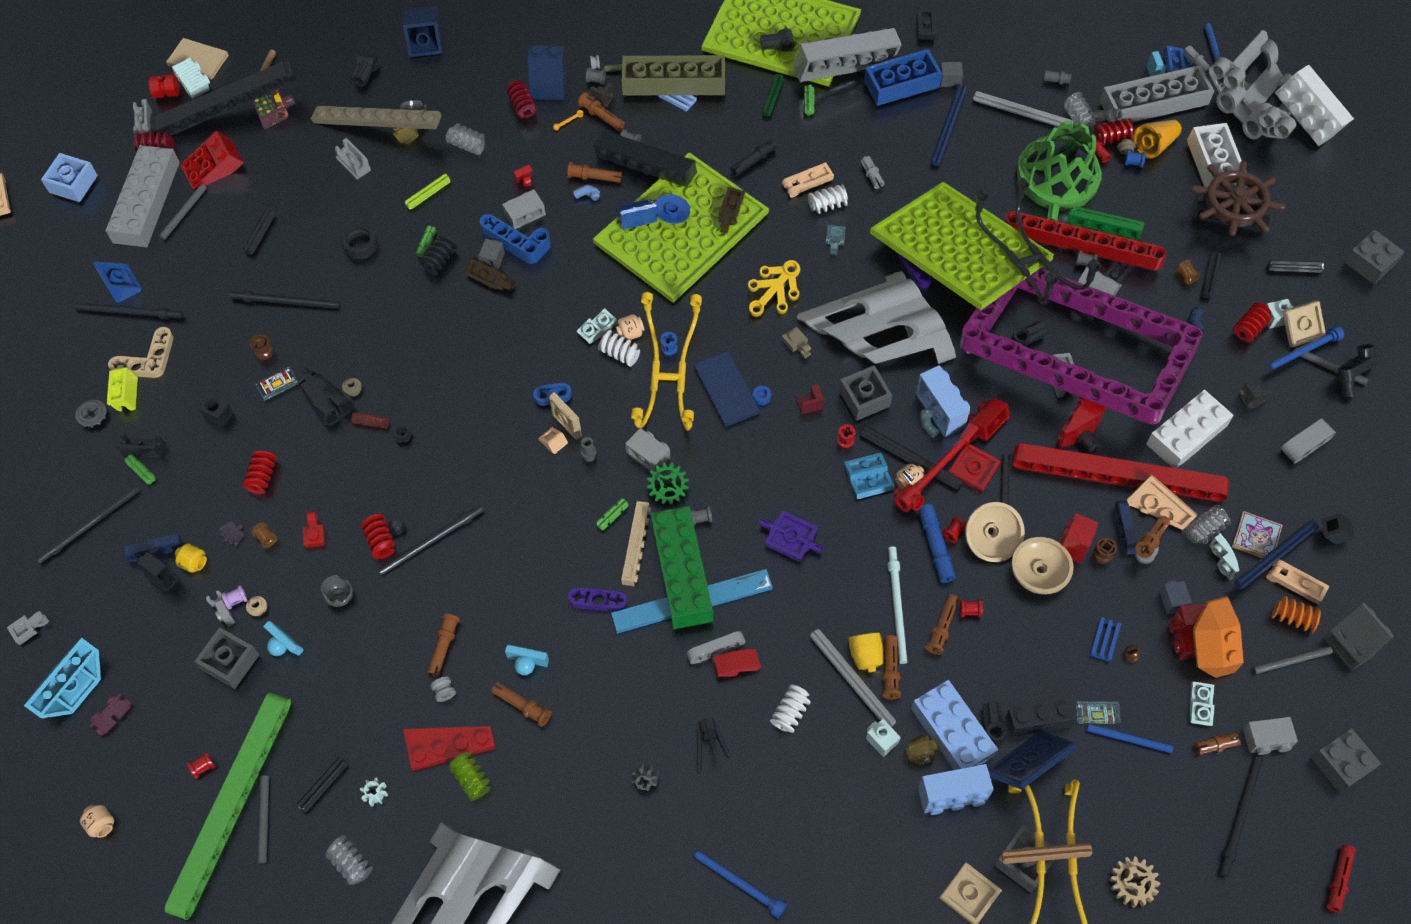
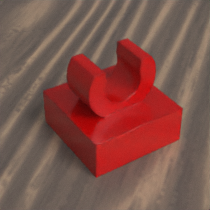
M530 165L513 172V179L516 184L522 182L525 188L531 186L532 181L530 177H532L533 170Z

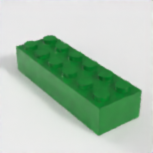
M690 506L650 513L673 629L714 622L713 608Z

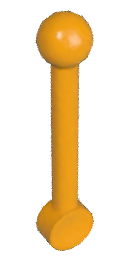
M578 110L577 114L559 124H554L553 129L559 130L561 126L571 120L583 117V111Z

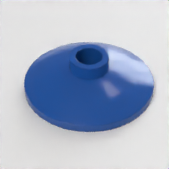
M664 195L656 201V214L667 223H682L690 215L689 204L680 196Z

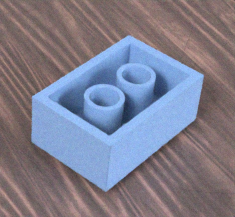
M940 365L921 373L916 395L943 436L946 438L965 429L970 406L966 400L962 399L959 389L952 384L948 373L943 371Z
M987 764L923 776L918 791L924 813L930 812L931 815L942 813L944 809L951 808L952 811L963 809L964 805L972 804L974 807L984 805L993 791V786Z

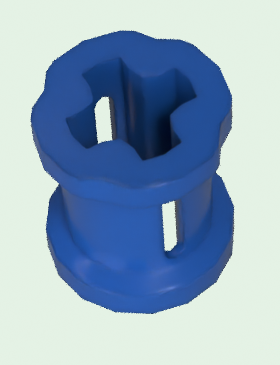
M1127 150L1125 165L1132 164L1143 168L1146 152L1135 153Z
M673 332L663 333L660 339L662 344L661 351L663 354L671 356L678 349L676 345L677 336Z

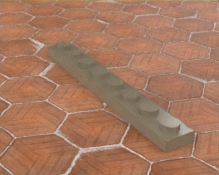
M316 106L311 120L316 124L437 129L442 115L439 111Z

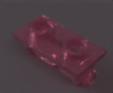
M119 694L117 697L113 695L105 703L108 707L102 713L98 711L90 719L92 722L90 727L97 726L98 728L95 731L99 735L107 734L116 724V721L111 718L113 714L120 719L130 709L129 706L132 703L126 698L123 701L120 700L122 694Z

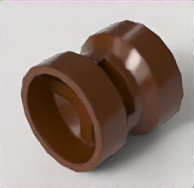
M259 334L250 340V346L258 359L266 360L272 356L273 348L265 335Z
M1110 538L1100 539L1093 551L1094 559L1100 564L1109 563L1117 551L1116 543Z

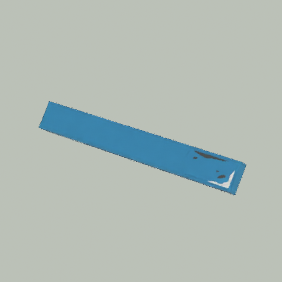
M767 569L708 585L712 606L769 591L773 588ZM667 597L611 613L617 634L671 618Z

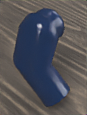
M1195 307L1190 311L1188 322L1204 332L1206 328L1200 322L1204 311L1202 308Z

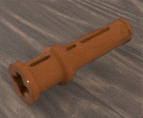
M587 92L580 96L578 100L580 107L586 108L591 115H597L617 131H621L624 128L625 122L601 106L600 101L592 99Z
M569 162L568 178L580 177L582 180L592 178L621 182V178L614 176L622 177V172L589 168L587 164L575 165L573 162Z
M1160 516L1151 530L1143 534L1141 541L1135 546L1139 556L1144 558L1152 556L1154 549L1160 544V537L1168 525H1170L1168 517Z
M947 595L937 625L931 629L932 635L925 648L933 654L941 655L944 651L943 645L945 640L949 638L948 629L959 602L957 596Z
M442 614L443 621L440 630H437L436 633L438 640L426 672L428 675L432 673L431 676H440L449 643L455 637L456 624L460 622V618L452 614Z
M887 635L884 637L885 672L882 675V680L884 681L882 696L886 699H897L901 697V692L899 691L901 676L897 669V636Z
M499 681L495 683L497 688L493 686L491 693L523 711L522 714L526 718L534 719L538 722L539 726L542 727L548 722L552 713L551 710H545L537 705L535 700H527Z

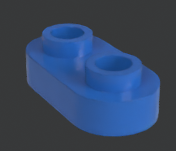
M566 383L538 386L533 392L534 400L538 405H550L549 396L555 392L565 403L572 396L571 388Z

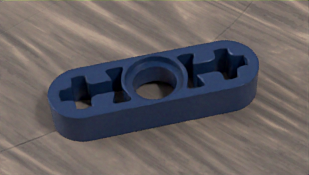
M1127 500L1116 501L1115 515L1125 555L1137 554L1135 550L1137 538L1129 503Z
M172 534L125 546L123 548V558L125 561L134 562L138 561L147 552H151L155 556L175 552L179 547H182L181 536Z

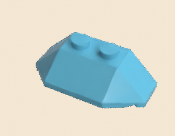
M80 638L36 688L24 706L40 718L73 714L101 680L99 650L83 638Z

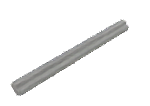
M976 91L973 97L975 102L1058 127L1065 121L1074 123L1073 120Z
M819 629L814 630L810 634L811 639L880 721L884 719L890 727H893L896 723L893 716Z

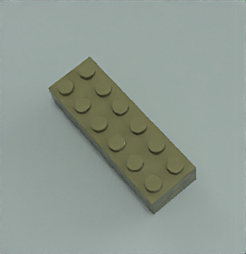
M725 55L623 56V95H725Z

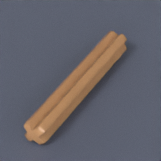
M1089 843L1013 849L1002 851L1001 857L1004 864L1090 857L1092 855V847Z

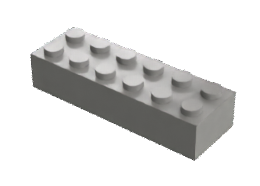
M895 28L874 32L868 31L862 34H852L827 40L822 39L816 42H805L800 45L793 67L800 82L864 71L865 67L895 59L902 44Z
M1198 65L1104 87L1100 103L1104 110L1109 108L1121 109L1123 112L1122 119L1130 118L1132 122L1209 105L1214 89L1202 67Z
M139 145L106 228L112 243L148 247L180 163L173 149Z

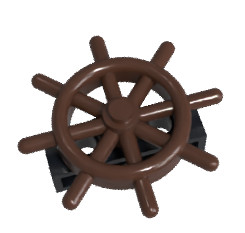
M1245 161L1239 163L1238 170L1220 173L1213 164H1209L1207 170L1213 175L1214 179L1210 182L1208 188L1196 185L1190 188L1191 192L1198 193L1194 203L1192 218L1229 225L1230 236L1236 235L1237 227L1262 233L1268 232L1271 209L1283 211L1286 206L1282 203L1270 201V193L1267 187L1274 184L1276 179L1270 177L1261 181L1255 175L1246 172L1247 163ZM1230 182H1235V183H1236V188H1234V187L1230 184ZM1221 185L1227 192L1216 189ZM1243 185H1246L1250 188L1246 190L1245 188H1243ZM1255 193L1258 196V198L1249 197Z

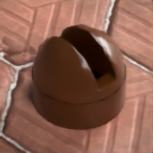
M1129 645L1123 651V657L1129 663L1137 662L1141 656L1140 649L1135 645ZM1133 650L1135 651V653H1133V654H1131V655L1128 654L1129 652H1131V651H1133Z

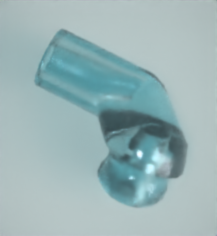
M927 408L925 411L922 410L920 414L921 425L933 438L939 433V430L930 420L934 416L933 411Z

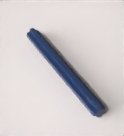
M960 84L957 87L932 155L931 165H940L967 87Z
M1314 519L1305 523L1239 576L1234 583L1239 589L1246 587L1318 529L1319 524Z

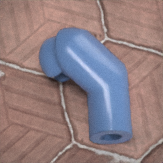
M584 185L573 191L576 199L584 195L590 196L594 201L600 198V191L590 185Z

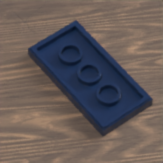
M729 351L694 364V368L724 427L760 414V410Z
M1039 731L989 767V775L993 779L1022 790L1075 751L1076 743L1044 731Z

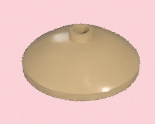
M989 502L976 508L969 516L965 528L966 541L971 551L979 558L989 562H1001L1011 558L1016 548L1023 542L1025 534L1023 520L1019 513L1011 506L1001 502ZM992 527L993 533L990 535L988 529Z
M1034 537L1025 540L1016 548L1012 557V571L1017 581L1027 590L1038 594H1052L1062 590L1069 583L1073 574V561L1067 549L1059 542L1046 537ZM1037 569H1041L1043 573L1037 572Z

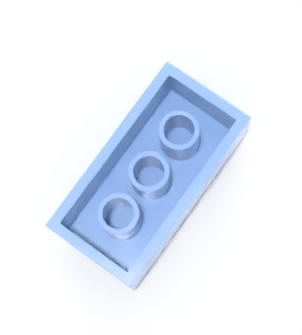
M949 680L914 700L911 710L953 770L979 766L997 753V747Z

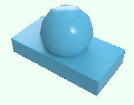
M268 621L263 626L274 636L267 642V650L271 655L280 656L287 649L296 655H300L304 651L277 624Z
M509 644L506 647L507 659L516 660L514 668L521 675L532 673L535 665L548 666L549 658L546 652Z

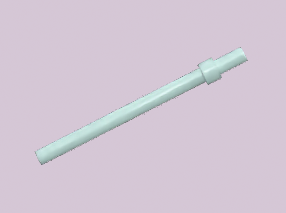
M889 547L888 571L891 573L899 663L905 664L907 663L899 582L900 562L897 561L896 547Z

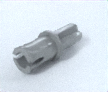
M1192 46L1186 47L1184 52L1187 58L1191 60L1193 66L1200 65L1205 75H1207L1211 66L1203 59V55H1199Z
M864 156L861 163L866 170V176L870 178L874 188L878 189L880 187L877 182L880 183L881 187L885 182L879 174V168L874 165L871 157Z

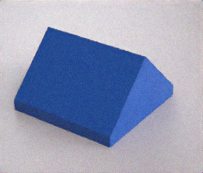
M651 199L616 206L622 230L657 222L656 203Z
M94 261L93 265L116 303L141 292L142 288L127 264Z

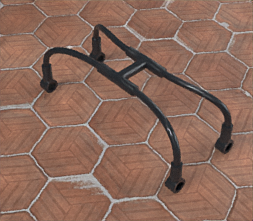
M1020 178L1016 183L1018 187L1016 195V221L1020 234L1034 255L1021 259L983 224L980 213L982 212L984 202L988 199V194L983 189L976 192L977 202L975 211L979 226L1006 252V255L1023 276L1027 277L1042 302L1048 300L1053 286L1058 280L1076 290H1084L1094 281L1096 272L1101 268V264L1096 259H1092L1087 264L1089 269L1086 278L1087 282L1084 285H1076L1062 277L1052 267V264L1038 247L1029 240L1023 229L1020 217L1021 200H1023L1025 190L1030 185L1025 178ZM1039 261L1046 270L1050 271L1044 278L1046 281L1044 296L1030 275V271L1026 268V264Z

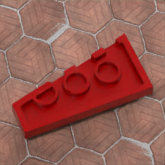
M490 726L403 729L412 771L496 749Z

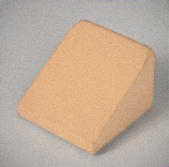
M553 427L538 438L553 454H556L568 443L564 434Z

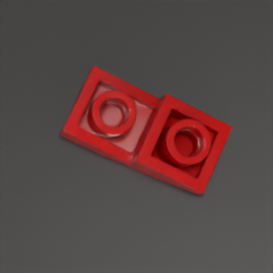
M755 649L733 651L715 656L712 659L717 677L737 676L739 672L758 671L761 667Z

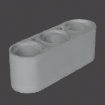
M1320 419L1286 442L1281 447V450L1295 464L1328 442L1336 432L1323 419Z

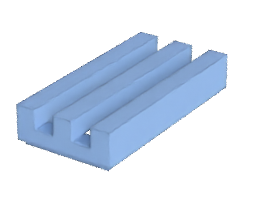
M659 95L660 98L686 112L696 101V97L692 95Z

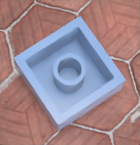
M59 153L41 180L49 193L80 202L98 175L90 162Z

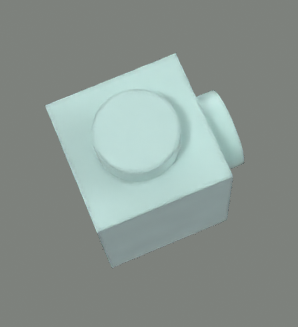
M1288 299L1267 304L1271 312V320L1267 323L1268 328L1271 329L1285 325L1282 311L1294 308Z
M884 719L879 723L873 722L867 728V741L883 757L899 744L901 737Z

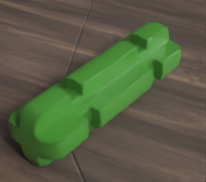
M812 85L804 87V113L807 116L814 114V87Z
M434 226L426 227V233L423 234L416 251L418 257L424 256V253L428 251L433 241L432 237L436 234Z
M130 454L125 458L126 464L147 484H152L156 480V477L134 455Z
M620 498L616 505L614 504L603 514L604 517H600L596 521V526L600 530H604L608 523L611 524L621 514V511L628 508L629 505L625 499Z

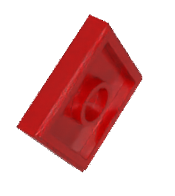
M968 443L964 446L948 472L961 478L967 486L982 493L1001 461Z

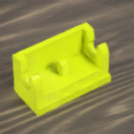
M127 367L109 371L107 404L121 412L122 406H125L130 411L136 410L138 377Z

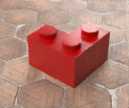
M1076 513L1073 520L1068 519L1059 543L1067 549L1073 561L1082 563L1095 535L1098 522Z
M1205 604L1181 605L1169 622L1170 632L1174 634L1175 639L1173 643L1176 653L1178 652L1179 659L1196 658L1193 627L1204 610Z

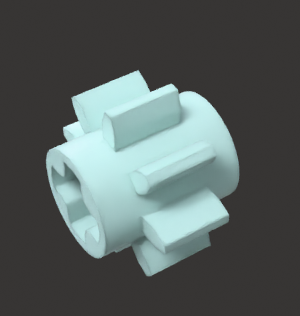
M377 778L370 782L365 780L366 785L364 788H360V791L365 794L361 799L364 802L369 800V804L372 807L374 803L379 802L383 804V797L388 796L387 792L383 791L386 788V784L384 782L379 784ZM374 789L377 792L375 795H373L371 792Z

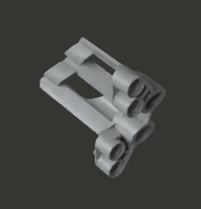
M1261 30L1233 62L1227 58L1219 57L1209 68V74L1219 92L1217 96L1219 109L1224 113H1233L1243 123L1242 127L1246 136L1251 139H1258L1261 135L1283 139L1289 136L1297 124L1290 117L1291 112L1283 103L1277 108L1265 102L1292 75L1289 73L1281 74L1276 64L1278 60L1277 45L1273 40H1268L1267 32ZM1261 52L1266 53L1269 62L1268 67L1255 82L1247 83L1245 81L1246 69Z
M902 271L885 276V283L801 312L797 316L798 320L803 321L814 331L820 334H830L842 341L843 345L851 352L869 359L874 364L930 348L936 354L938 364L956 358L950 335L940 315L929 306L916 284L911 279H906ZM859 304H863L865 307V314L837 324H833L825 318L828 315ZM897 325H904L909 337L879 349L870 345L863 338Z
M441 822L429 841L437 849L391 924H412L429 897H439L443 901L431 924H463L480 895L495 885L503 889L505 893L486 924H506L533 883L536 882L550 889L561 869L527 848L522 853L460 834L452 827Z

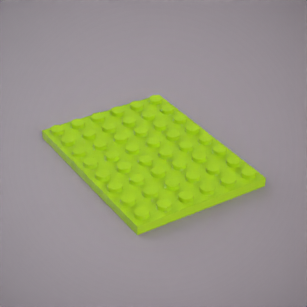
M724 0L702 44V51L716 55H725L726 58L797 77L793 64L800 45L805 42H816L822 39L827 40L852 35L860 17L861 9L829 0ZM785 28L792 30L795 43L793 50L784 52L780 48L761 50L760 35L777 34ZM833 76L809 81L829 87Z
M690 152L684 157L695 160L697 174L688 187L659 179L634 201L651 199L656 203L664 195L680 196L690 206V215L686 221L679 224H670L657 216V222L622 230L619 217H617L593 238L595 245L673 303L769 213V208L745 192V198L737 221L734 225H730L727 234L721 233V222H718L719 211L728 187L742 189Z
M944 182L871 227L870 234L979 310L984 309L1027 278L1006 255V252L981 229L976 219V203ZM982 209L980 215L983 224L993 235L1012 250L1019 259L1034 255L1029 250V246L1018 230L986 209ZM1029 238L1049 262L1053 260V253ZM1039 261L1025 265L1030 271V275L1043 267Z

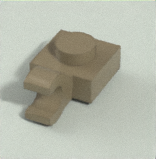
M797 327L782 335V341L792 352L798 350L804 358L811 355L809 352L811 347L807 344L808 339Z

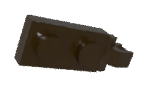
M728 187L719 211L718 222H721V233L727 234L730 225H734L737 221L746 191Z
M475 257L471 258L466 272L467 276L494 289H514L516 282L507 278L508 274L504 273V271Z

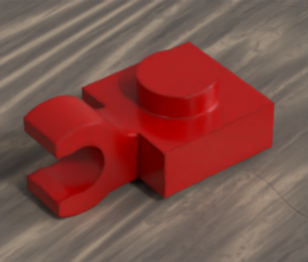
M315 511L307 512L309 526L303 527L304 547L325 546L323 524L318 525V515H316Z

